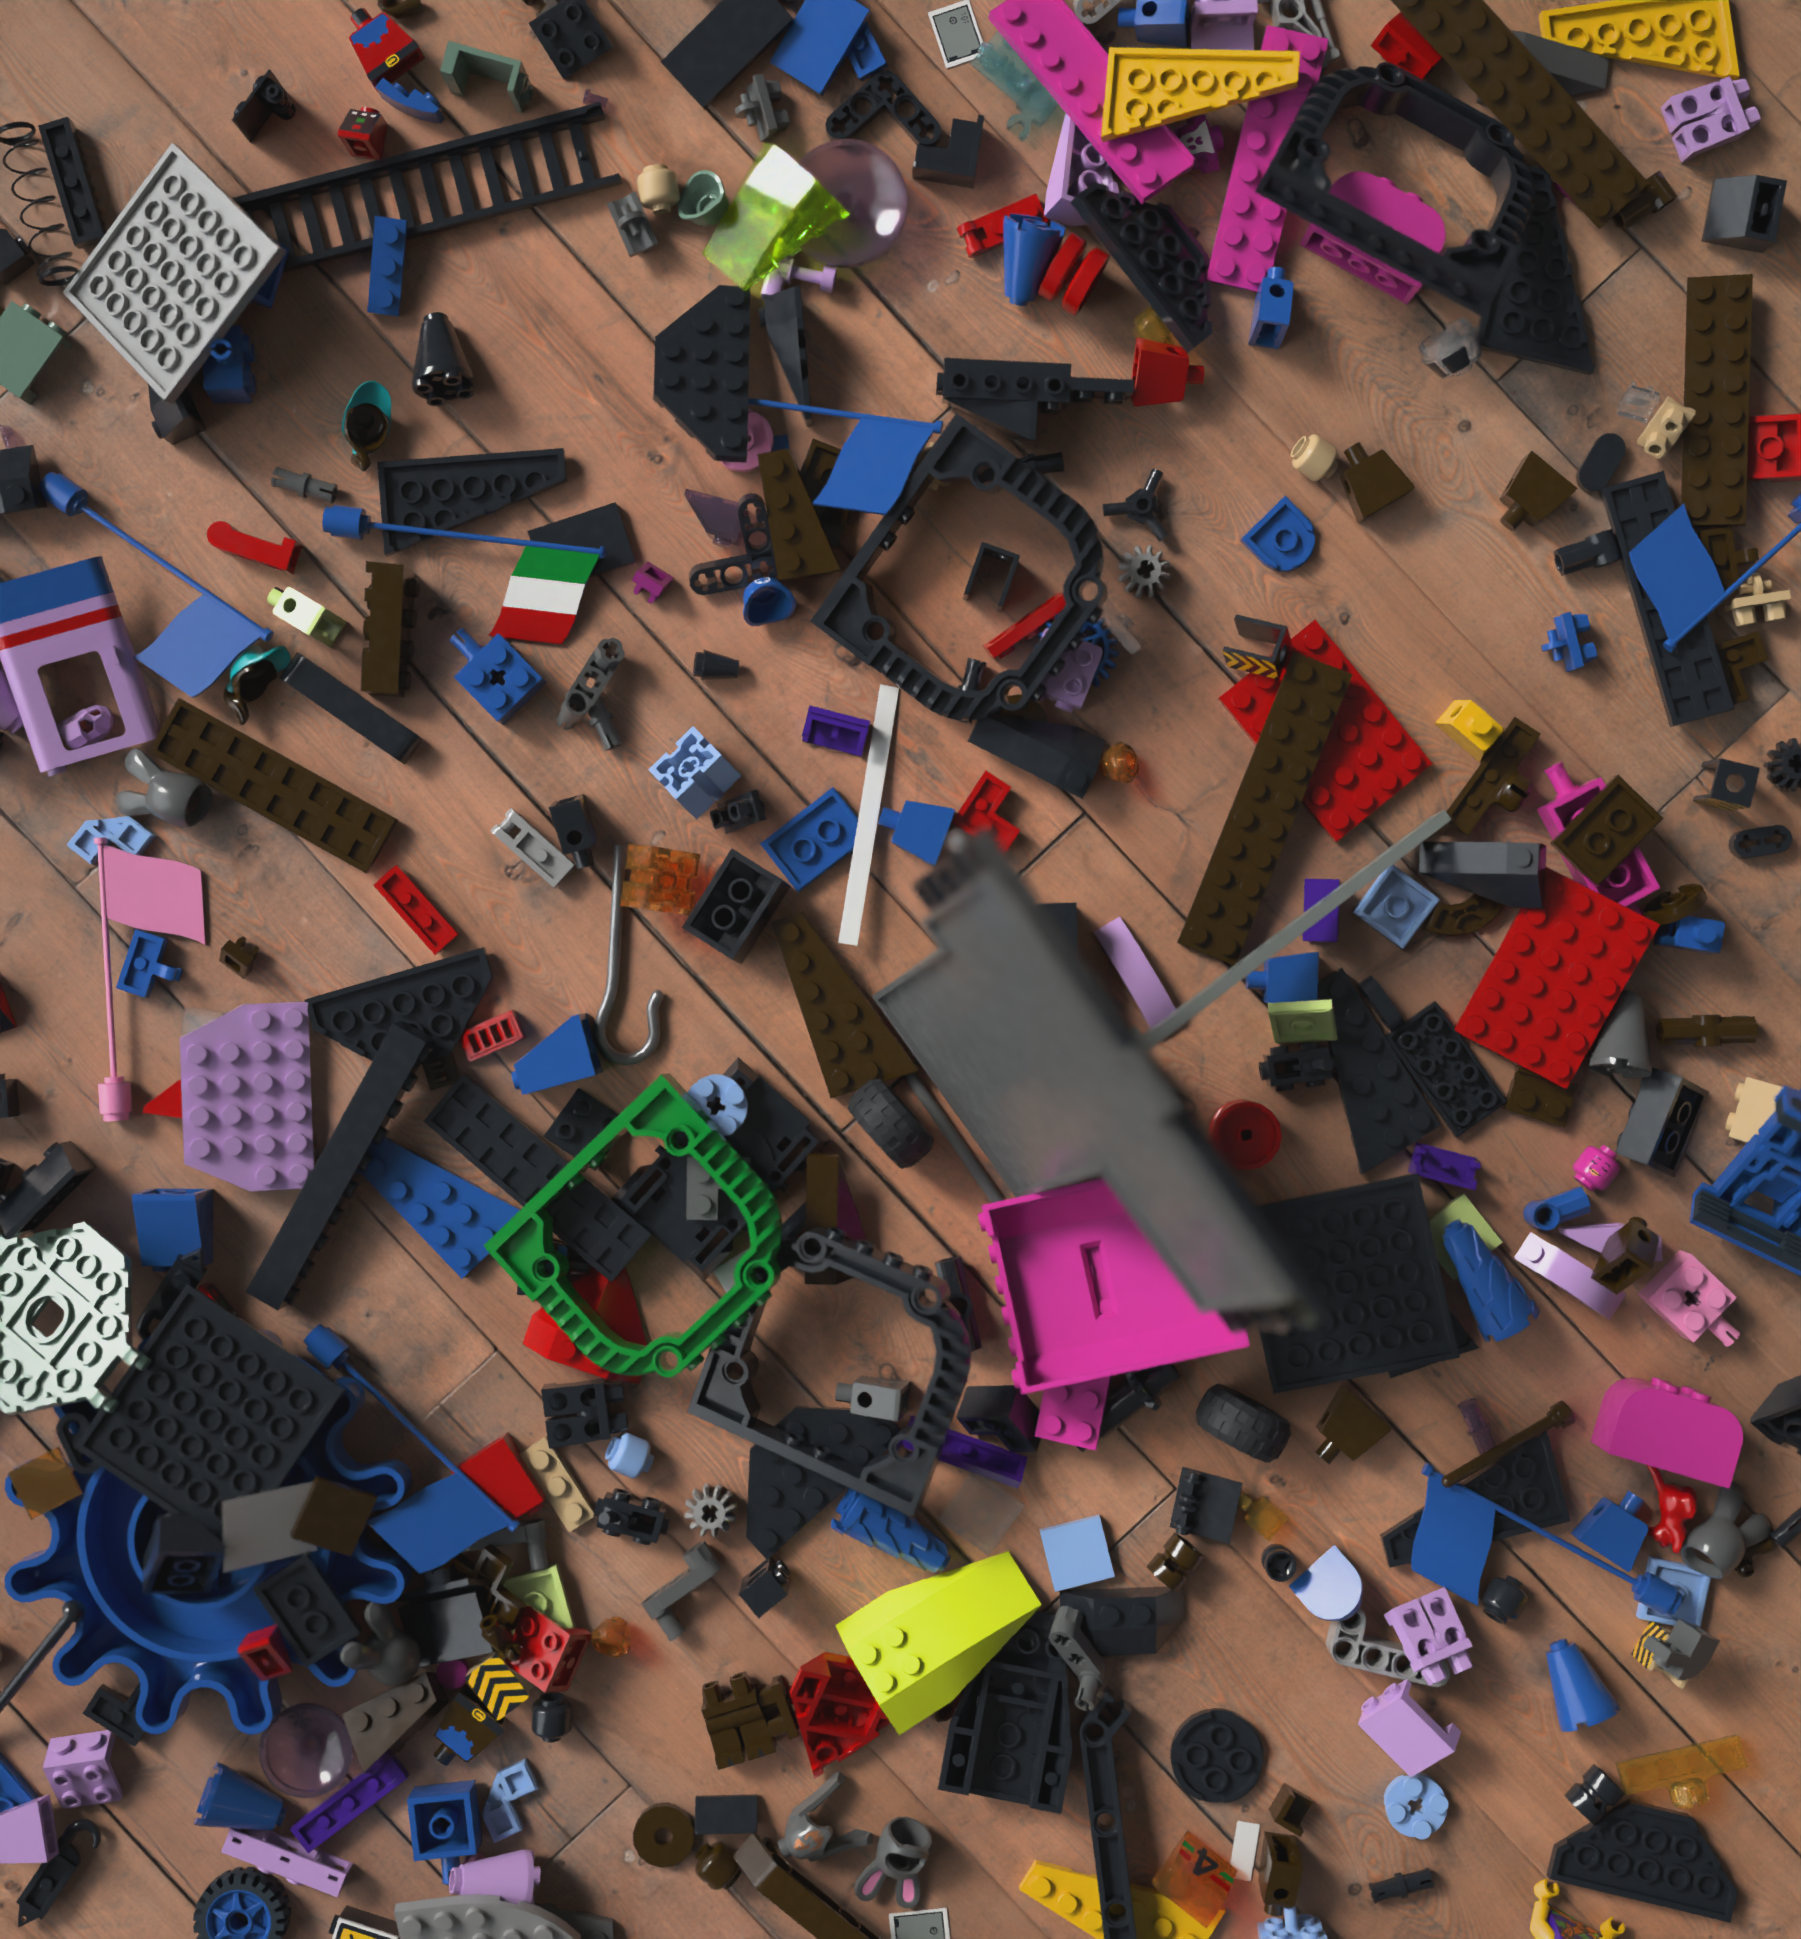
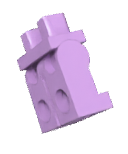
M1729 76L1718 82L1671 96L1661 106L1660 109L1670 134L1676 132L1671 138L1681 163L1691 160L1701 153L1740 139L1749 129L1761 121L1757 108L1753 106L1743 110L1740 104V100L1750 95L1746 79L1732 81Z
M1445 1587L1395 1607L1384 1614L1389 1626L1393 1625L1402 1643L1403 1650L1411 1662L1410 1666L1413 1672L1421 1671L1429 1686L1447 1678L1440 1663L1443 1660H1448L1455 1675L1473 1667L1467 1649L1471 1648L1472 1644L1469 1638H1466L1464 1628Z

